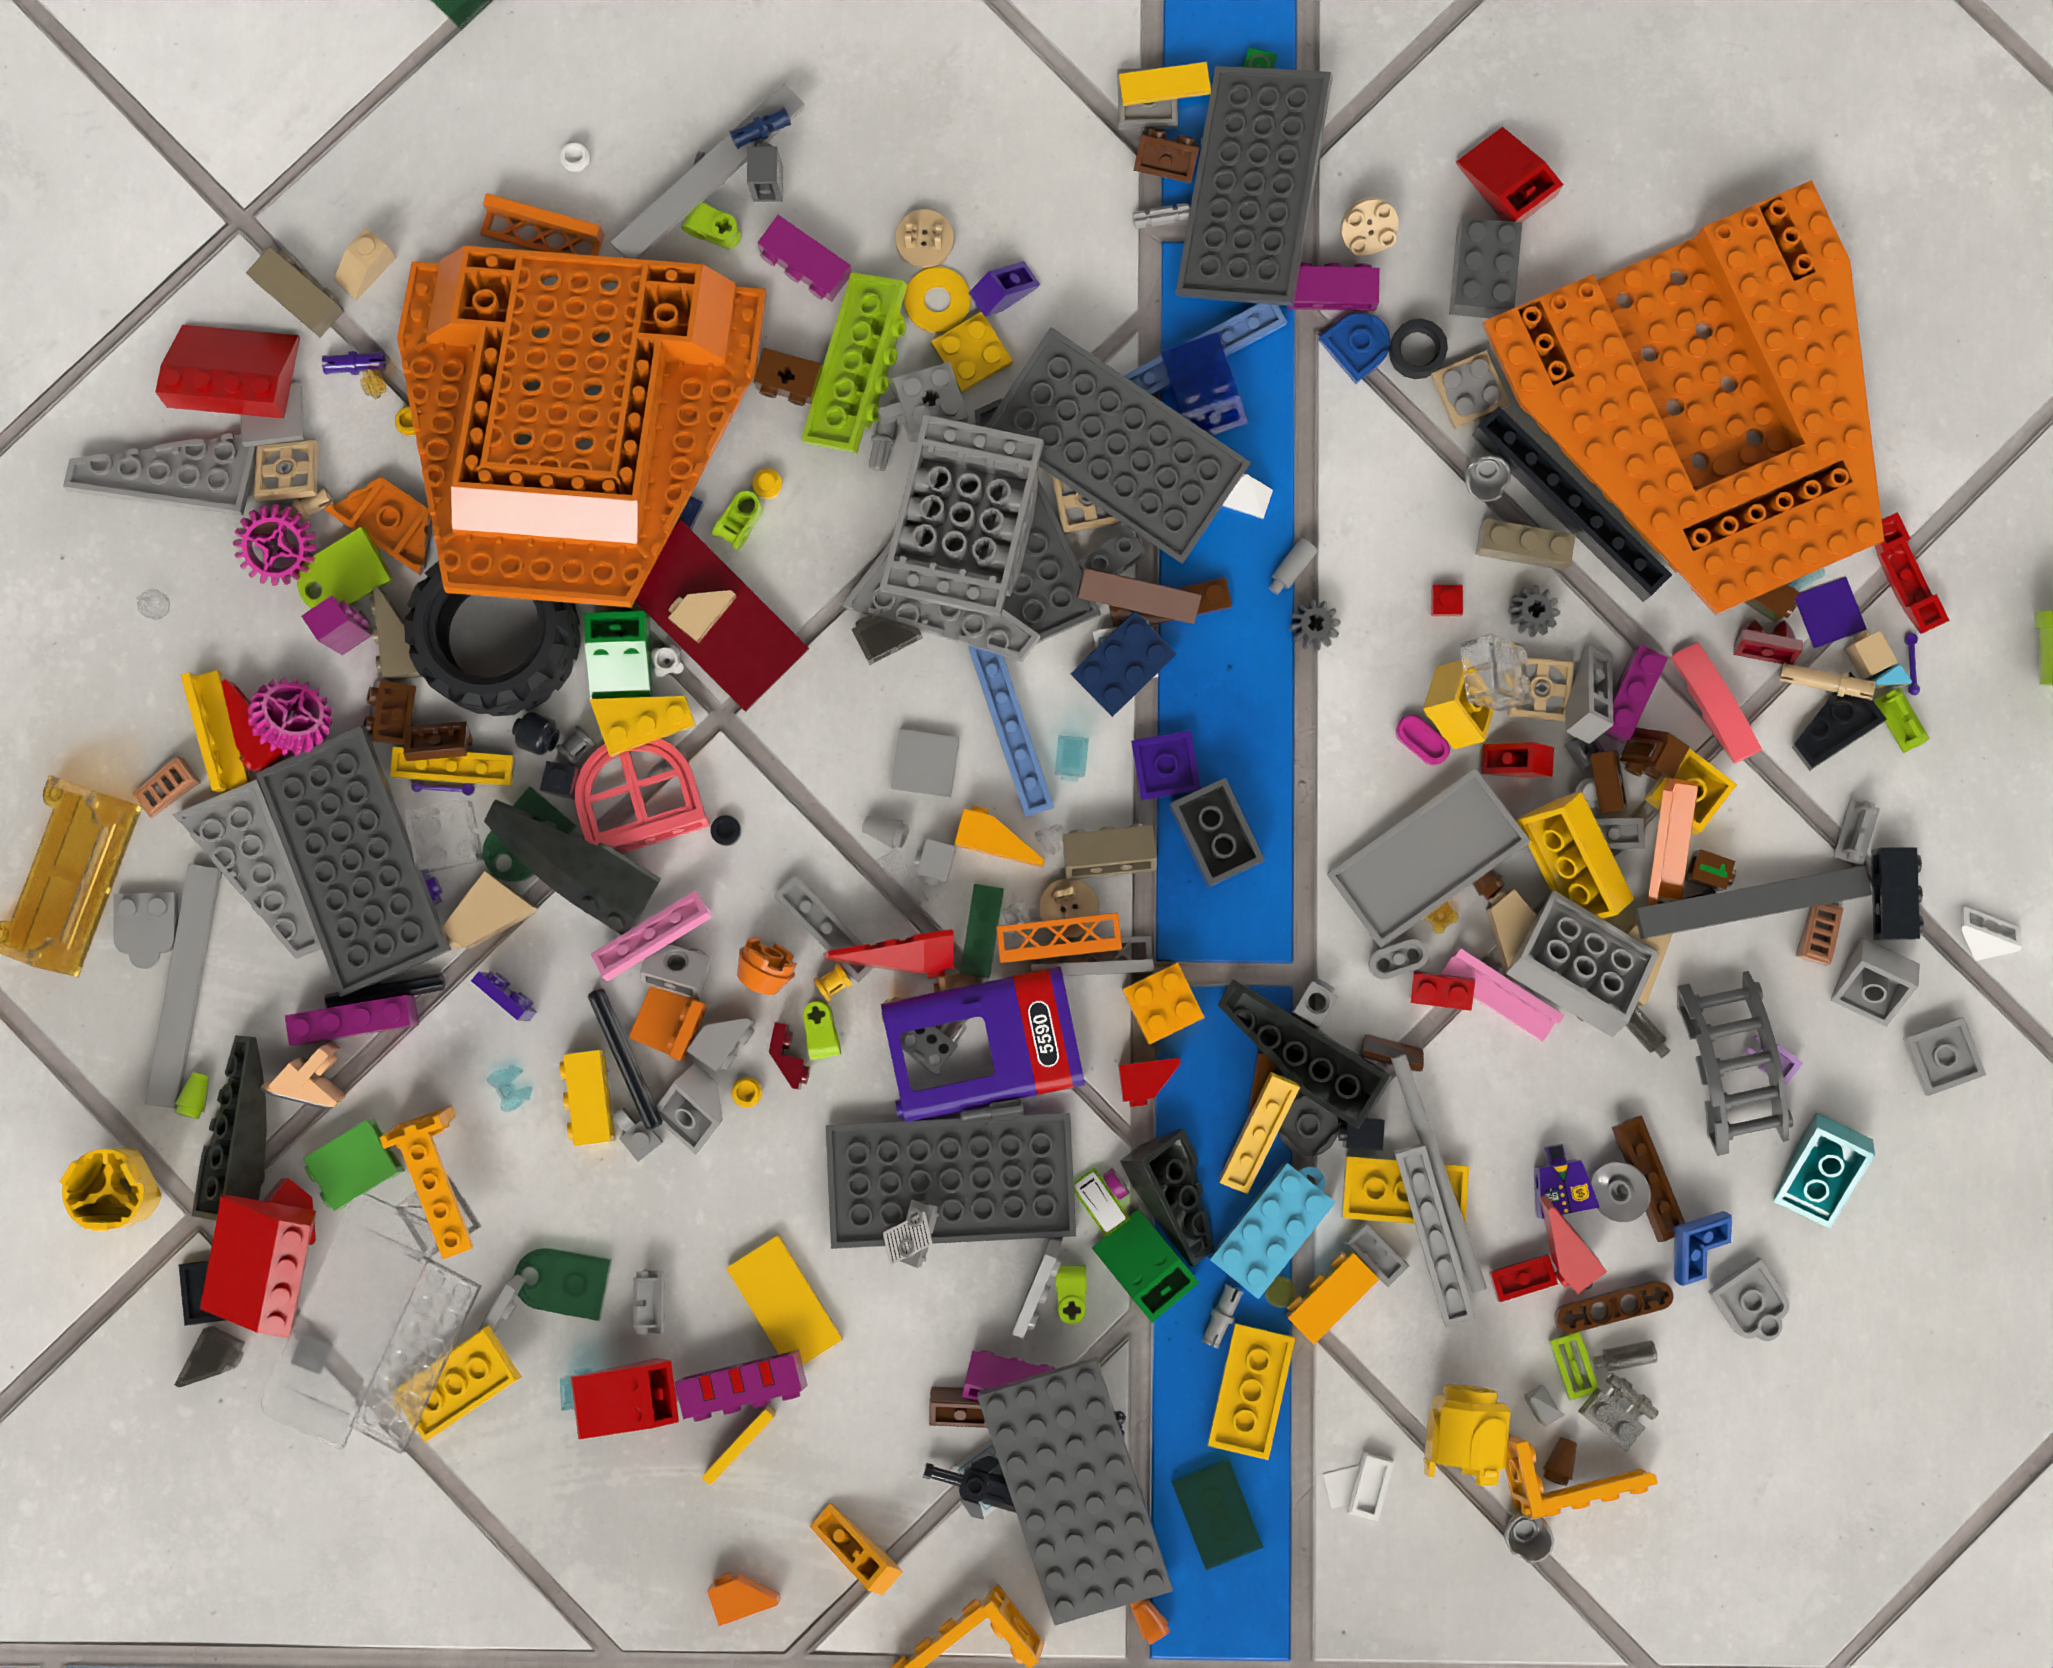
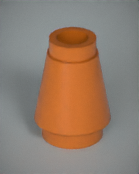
M1145 1599L1129 1604L1142 1639L1146 1638L1149 1645L1171 1632L1167 1626L1169 1622L1150 1600Z

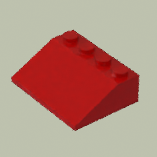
M182 325L161 363L155 393L166 408L284 419L300 337L299 335Z
M222 1194L200 1309L259 1334L289 1338L295 1322L316 1211Z

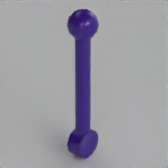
M1909 633L1904 638V642L1908 645L1910 679L1912 681L1908 687V692L1911 695H1917L1920 692V686L1917 684L1915 644L1918 642V637L1914 633Z
M418 780L411 784V789L414 792H420L421 790L463 792L467 796H471L475 792V788L471 784L463 786L422 784Z

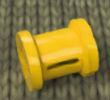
M839 963L835 965V969L823 977L813 979L827 1002L832 1000L831 996L846 986L851 987L853 985Z

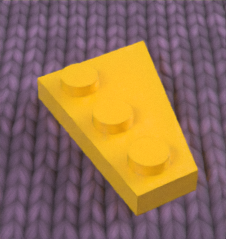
M685 696L589 699L611 757L696 726Z

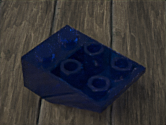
M1217 332L1160 351L1180 415L1211 436L1248 423L1237 386Z

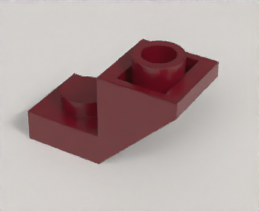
M775 1022L768 1052L791 1088L799 1090L802 1084L807 1085L811 1067L806 1066L807 1059L783 1055L784 1049H790L793 1032L788 1031V1024Z

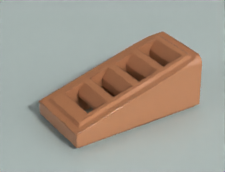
M177 756L137 789L133 795L149 817L153 818L201 782L185 759ZM175 772H178L182 777L183 781L181 783L173 775ZM167 778L175 787L172 791L164 782ZM157 785H159L163 792L166 794L164 798H161L159 793L156 791L155 787ZM146 793H151L157 802L156 805L152 806L145 796Z
M1833 904L1810 907L1796 957L1824 966L1831 965L1844 908ZM1819 909L1832 913V919L1818 915ZM1816 921L1830 925L1829 930L1816 927ZM1817 933L1826 936V940L1822 941L1813 938V934ZM1811 944L1823 947L1822 953L1810 949Z

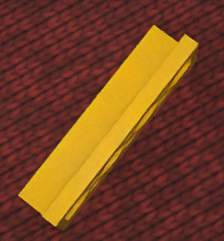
M215 670L198 676L190 672L181 674V680L211 789L223 794L251 782L247 767L239 759L242 754L235 745L221 685L223 681L221 671Z

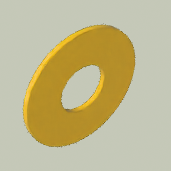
M944 267L928 268L916 274L907 285L904 296L905 309L909 318L919 328L933 333L947 332L961 324L966 318L971 304L970 291L965 280L953 270ZM932 288H943L950 295V304L942 312H933L925 305V295Z

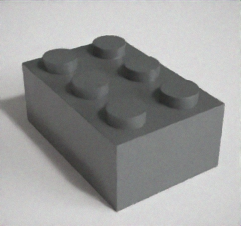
M1462 217L1456 233L1449 315L1490 319L1515 308L1522 223Z
M1226 778L1170 803L1169 809L1207 888L1265 861Z

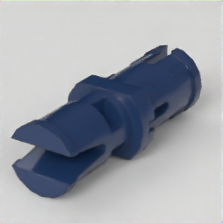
M783 106L781 109L761 118L755 116L752 122L730 130L729 133L733 142H735V147L740 149V147L757 139H767L768 134L790 126L791 121Z

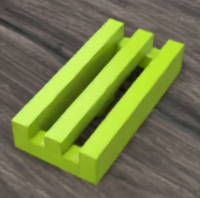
M1580 1332L1550 1339L1549 1343L1568 1399L1571 1401L1599 1392L1600 1390ZM1573 1340L1575 1341L1590 1386L1587 1388L1584 1387L1570 1345V1341ZM1561 1344H1563L1578 1391L1575 1392L1559 1348Z

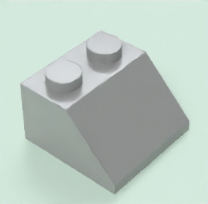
M1863 938L1848 958L1832 994L1831 1001L1887 1027L1918 988L1920 964Z

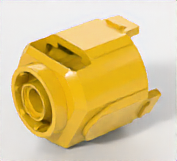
M129 1147L98 1149L85 1153L78 1160L70 1163L59 1181L63 1184L62 1199L67 1213L78 1225L92 1231H109V1229L133 1226L135 1222L144 1221L154 1213L162 1197L144 1158L137 1149ZM122 1179H127L130 1186H132L131 1193L123 1189V1186L120 1184Z
M1444 1385L1443 1394H1438L1432 1399V1407L1428 1412L1425 1458H1423L1424 1474L1435 1478L1437 1463L1462 1468V1474L1476 1476V1485L1498 1486L1500 1470L1506 1469L1511 1415V1410L1504 1402L1497 1401L1498 1391L1468 1385Z

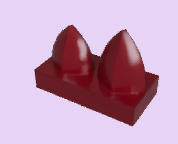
M1754 619L1748 622L1741 630V634L1734 644L1733 655L1784 664L1785 662L1794 665L1803 651V640L1796 639L1792 628L1785 620L1780 622L1771 634H1767L1760 623Z

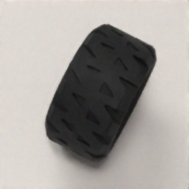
M439 561L424 573L427 575V578L416 584L407 606L410 608V612L405 617L404 629L405 642L410 646V659L419 675L426 680L431 688L462 708L477 714H490L491 716L515 715L523 709L529 711L546 702L555 689L557 691L560 690L571 675L573 660L578 658L581 635L578 628L580 620L574 603L533 600L538 612L539 632L532 652L522 664L506 674L495 677H477L466 674L461 670L452 655L449 640L453 617L460 605L471 595L445 592Z

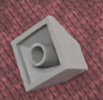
M696 1063L673 1082L656 1106L663 1121L662 1125L695 1155L723 1121L718 1084Z

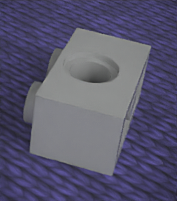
M671 942L644 959L640 970L641 983L699 1000L710 971V956L699 949L691 948L687 950L677 947L675 943ZM672 964H681L684 966L681 970L674 971L669 968Z

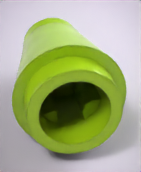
M191 1072L190 1078H188L174 1104L177 1106L175 1113L194 1119H199L201 1112L205 1113L208 1076Z

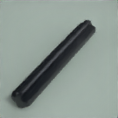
M433 974L369 986L344 997H340L339 992L329 993L325 995L324 1000L326 1008L403 995L414 996L442 991L445 989L446 983L442 974Z

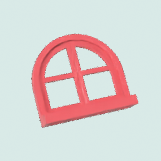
M663 739L612 757L609 755L606 745L603 744L590 755L579 772L575 786L576 810L583 835L585 836L584 840L596 846L601 842L623 854L710 826L689 763L677 748ZM644 751L656 754L665 759L674 770L638 781L630 752ZM619 756L627 784L592 795L595 779L601 769L609 761ZM678 776L686 806L648 817L640 788ZM630 792L637 821L599 832L592 803Z

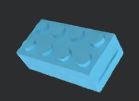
M1283 1162L1208 1258L1259 1299L1336 1203L1323 1192L1326 1183L1323 1173L1319 1169L1310 1166L1303 1167L1297 1171L1288 1163ZM1307 1175H1311L1313 1178H1315L1317 1184L1311 1183L1307 1179Z

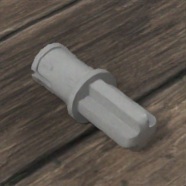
M878 420L876 433L871 437V440L874 442L868 464L869 468L876 471H885L891 445L895 443L893 434L896 421L881 425L880 420Z

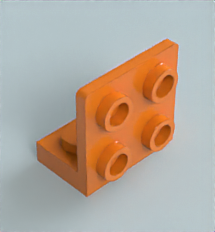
M650 986L629 1038L669 1055L668 1057L678 1061H685L689 1053L686 1050L695 1039L709 1005L690 997Z

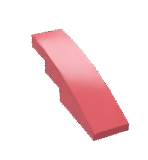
M1699 642L1673 654L1671 662L1687 683L1686 690L1703 712L1702 719L1734 765L1760 752L1762 748L1747 719Z

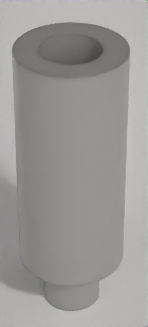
M1300 538L1272 574L1274 581L1268 588L1277 595L1283 588L1289 589L1318 552L1316 547L1309 541Z

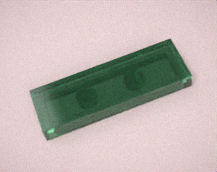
M974 884L960 974L990 978L997 938L996 926L999 925L1004 888Z

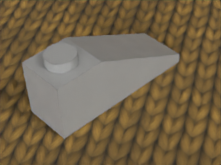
M1588 645L1584 648L1565 708V732L1590 744L1613 726L1612 657Z

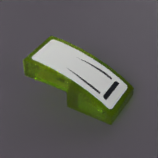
M1095 1168L1074 1182L1075 1194L1105 1237L1130 1220L1128 1214Z

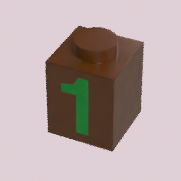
M1786 584L1745 602V604L1775 623L1783 617L1788 618L1798 605L1794 600L1800 592Z
M1702 849L1693 851L1685 875V881L1714 889L1717 892L1727 889V886L1731 887L1735 880L1736 870L1733 868L1736 861Z

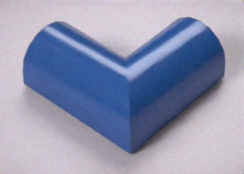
M1721 1211L1674 1227V1281L1685 1286L1707 1278V1251L1731 1243V1214Z

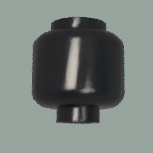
M528 712L522 718H517L512 728V734L515 735L517 747L536 755H544L548 751H553L560 737V731L557 729L555 720L535 712Z

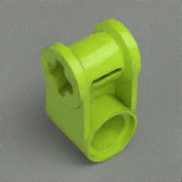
M704 202L685 217L681 229L690 236L706 240L722 248H734L741 241V231L737 226L735 218Z
M739 492L725 513L716 522L712 535L714 537H722L733 545V549L736 551L740 550L763 513V505L760 499L753 492ZM746 500L755 501L754 510L750 513L741 512V505ZM727 529L732 530V531L735 532L736 534L731 533V532L728 531Z
M823 1001L809 1003L804 1008L803 1021L810 1060L814 1061L841 1055L840 1041L830 1006ZM814 1006H818L819 1011H825V1016L821 1018V1023H817L815 1018H810V1013L814 1012Z
M1060 1265L1056 1275L1059 1317L1067 1324H1078L1083 1320L1086 1313V1265ZM1070 1301H1074L1075 1306L1081 1308V1312L1075 1314V1319L1073 1320L1069 1319L1068 1314H1063V1308L1068 1307Z

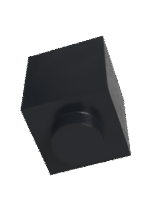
M546 760L540 791L575 800V786L580 769Z
M1366 1118L1359 1129L1346 1121L1344 1123L1339 1122L1338 1141H1343L1342 1147L1383 1151L1385 1120Z

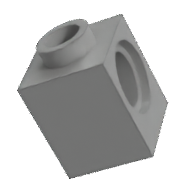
M1320 979L1317 983L1309 981L1291 1013L1313 1027L1320 1028L1339 996L1332 993L1335 988ZM1313 993H1317L1323 998L1324 1004L1319 1011L1312 1010L1308 1005V999Z

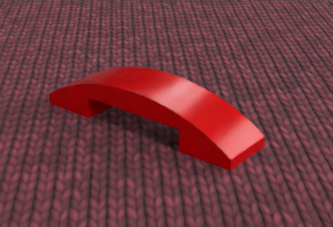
M1894 513L1882 519L1884 541L1874 547L1885 576L1904 612L1920 634L1949 622L1950 620L1938 595H1932L1907 543L1911 538L1899 513Z

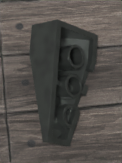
M1178 1129L1143 1143L1120 1160L1132 1187L1188 1265L1194 1267L1214 1250L1208 1214L1203 1212L1200 1194H1203L1202 1183L1197 1181L1195 1166H1198L1197 1155L1185 1130Z

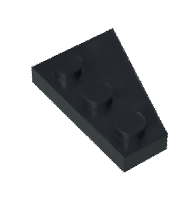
M1850 671V672H1849V677L1855 678L1854 675H1853V674L1851 673V671ZM1837 692L1832 694L1792 746L1809 771L1885 723L1887 718L1873 700L1844 694V697L1837 696Z

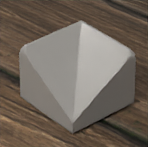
M1540 1385L1524 1395L1537 1421L1543 1426H1547L1565 1415L1558 1410L1544 1385Z

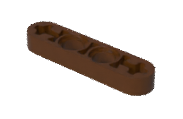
M1660 1281L1639 1284L1564 1304L1556 1310L1554 1322L1564 1332L1577 1333L1664 1310L1672 1304L1674 1298L1673 1291L1669 1285ZM1656 1287L1661 1291H1665V1296L1661 1297V1303L1654 1299L1646 1300L1647 1307L1644 1308V1300L1639 1291L1643 1290L1644 1296L1655 1294ZM1627 1294L1633 1295L1637 1303L1634 1310L1630 1312H1625L1620 1304L1623 1296ZM1602 1302L1607 1308V1313L1604 1318L1596 1320L1591 1315V1308L1595 1303ZM1584 1306V1315L1588 1323H1585L1583 1318L1574 1319L1572 1321L1573 1326L1571 1327L1567 1323H1562V1318L1566 1317V1311L1569 1310L1573 1315L1581 1314L1583 1312L1580 1307Z

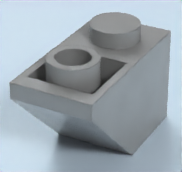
M750 1018L704 1025L686 1051L716 1072H720L722 1068L727 1070L737 1057L733 1052L740 1043L745 1045L755 1032L751 1028L755 1021Z

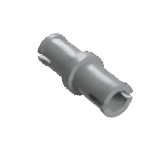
M1225 1284L1224 1291L1216 1308H1212L1210 1312L1212 1318L1201 1338L1202 1342L1210 1346L1213 1344L1214 1348L1220 1347L1228 1325L1233 1324L1235 1319L1233 1314L1244 1291L1235 1286L1233 1288L1230 1284Z

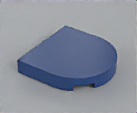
M1348 314L1318 338V341L1355 384L1360 382L1385 360L1390 347L1388 328L1381 319L1372 314Z

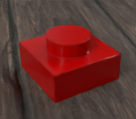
M1463 585L1431 586V616L1463 615Z

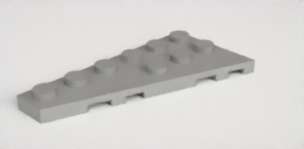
M233 433L221 434V437L183 440L154 445V448L144 450L134 448L127 449L125 453L107 455V453L71 458L69 459L63 487L66 491L243 516L256 463L257 446L244 447L241 441V434L233 435Z
M891 541L842 604L843 608L1022 662L1041 638L1037 632L1004 609L1000 618L881 592L880 584Z
M257 779L172 814L187 829L194 841L210 856L211 861L235 889L251 904L252 909L272 929L271 931L294 958L298 959L322 949Z

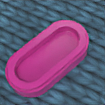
M1407 715L1398 722L1395 730L1398 740L1424 763L1435 766L1443 763L1450 754L1448 741L1422 718L1416 715Z

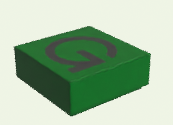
M1248 48L1244 67L1274 69L1277 54Z

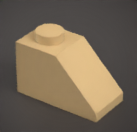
M366 227L345 249L334 281L355 300H358L397 257L384 242Z
M731 590L687 594L684 599L679 597L668 610L672 613L669 616V620L699 644L736 599V594Z

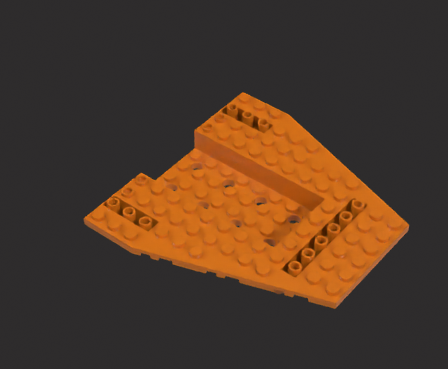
M1812 180L1703 226L1693 239L1598 280L1592 274L1485 320L1482 323L1483 329L1519 406L1537 421V425L1541 430L1552 437L1560 446L1559 449L1592 484H1596L1603 492L1602 495L1626 516L1625 519L1657 553H1660L1669 562L1668 565L1674 572H1678L1691 586L1690 589L1715 615L1884 541L1851 262ZM1674 271L1681 272L1685 277V283L1682 285L1673 283L1670 277L1671 273ZM1627 295L1631 299V307H1620L1617 304V296ZM1697 325H1706L1710 330V336L1708 338L1699 337L1695 330ZM1642 349H1653L1656 353V360L1652 362L1644 360L1641 354ZM1725 377L1732 379L1735 383V390L1731 392L1725 391L1721 387V379ZM1676 401L1679 403L1681 413L1679 415L1670 414L1666 408L1667 402ZM1748 431L1758 433L1760 436L1759 445H1751L1747 442L1746 433ZM1695 454L1702 455L1706 460V467L1703 469L1694 467L1691 461L1692 456Z
M462 246L441 259L439 263L412 261L397 341L402 359L401 363L405 375L406 390L417 439L416 443L420 455L426 497L445 592L632 607L756 374L767 297L766 289L737 287L735 282L704 264L476 246ZM549 277L558 279L557 283L552 286L542 284ZM608 282H615L618 284V286L611 291H607L602 288ZM546 329L549 331L546 337L537 338L534 336L537 330ZM599 334H607L610 336V338L603 343H598L594 341V338ZM535 381L541 384L535 391L524 389L530 382ZM592 386L602 389L595 396L586 394V390ZM522 435L532 437L531 441L525 445L515 443L516 439ZM582 440L593 442L589 449L581 450L577 448L578 443Z

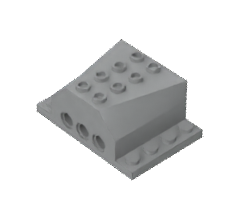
M924 414L880 584V591L1001 618L1005 598L1011 595L1020 575L1033 522L1038 488L1037 469L1044 444L1043 439Z

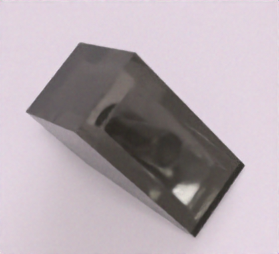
M871 615L863 617L855 622L856 627L851 629L869 666L923 639L919 628L881 616L872 618Z
M214 1326L204 1328L174 1385L180 1388L225 1373L232 1368L235 1369L243 1358L244 1352L241 1350L245 1342Z

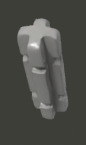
M1176 204L1177 207L1174 208L1172 205L1152 208L1148 212H1145V210L1135 211L1132 215L1134 227L1140 229L1146 228L1148 224L1152 227L1174 223V220H1178V222L1188 221L1190 214L1189 204Z

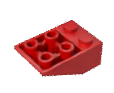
M1503 126L1456 161L1457 166L1501 221L1522 223L1557 197L1564 185L1542 158Z
M654 1358L570 1377L578 1439L652 1429L679 1422L671 1360Z

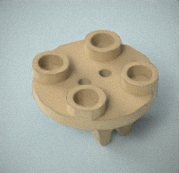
M1378 197L1364 198L1354 203L1345 212L1341 221L1340 234L1344 244L1353 254L1358 256L1376 254L1395 244L1399 218L1395 208L1387 200Z
M929 209L915 210L907 214L898 224L895 233L896 248L901 259L912 266L929 268L942 265L952 251L954 244L953 229L947 218L939 212ZM923 231L928 232L926 235L922 234Z
M1060 879L1051 883L1043 892L1039 902L1040 917L1042 921L1098 915L1099 902L1094 890L1085 882L1078 879ZM1077 904L1078 908L1073 909L1072 905ZM1065 907L1066 911L1061 912L1060 908ZM1087 922L1082 924H1084L1087 928H1090L1094 922ZM1069 924L1062 935L1065 938H1077L1087 931L1078 924ZM1064 925L1052 927L1059 932Z

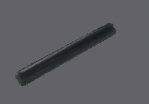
M603 989L594 990L588 994V1000L647 1130L655 1129L663 1122L605 991Z

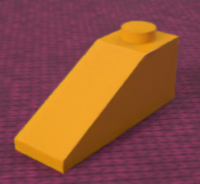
M971 805L970 810L963 809L955 846L1041 868L1044 867L1045 860L994 816L988 815V809Z
M829 1503L809 1526L868 1591L884 1595L903 1573L901 1568L881 1547L833 1504Z

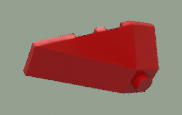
M953 929L913 935V937L905 938L906 940L901 941L900 939H891L878 942L876 945L864 944L830 950L823 953L824 960L916 975L927 973L928 979L937 978L938 976H946L945 970L953 968L954 933Z

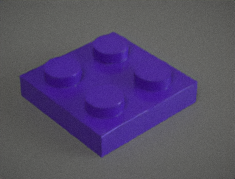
M1191 731L1131 741L1141 801L1192 793L1201 789Z
M478 971L472 978V983L517 1021H530L537 1013L531 1007L534 1002L522 992L517 993L509 989L508 987L511 983L500 973Z

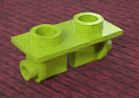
M1900 686L1874 700V703L1887 718L1885 723L1903 753L1926 743L1930 739Z

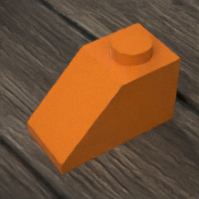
M730 1572L713 1578L714 1583L710 1584L707 1589L719 1626L777 1606L781 1600L778 1592L742 1574L731 1576Z

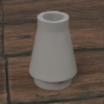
M866 816L862 826V833L872 836L892 849L895 847L902 848L909 833V826L903 824V820Z

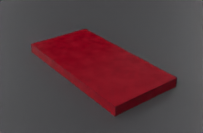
M682 520L673 528L635 602L747 712L809 648ZM731 590L736 594V599L699 644L669 620V616L672 613L668 610L679 597L684 599L687 594Z

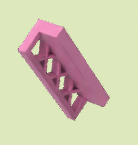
M695 890L590 955L601 976L607 982L712 918L711 912Z
M1461 948L1454 950L1440 972L1443 975L1475 978L1473 998L1540 1041H1544L1554 1024L1560 1023L1565 1016Z

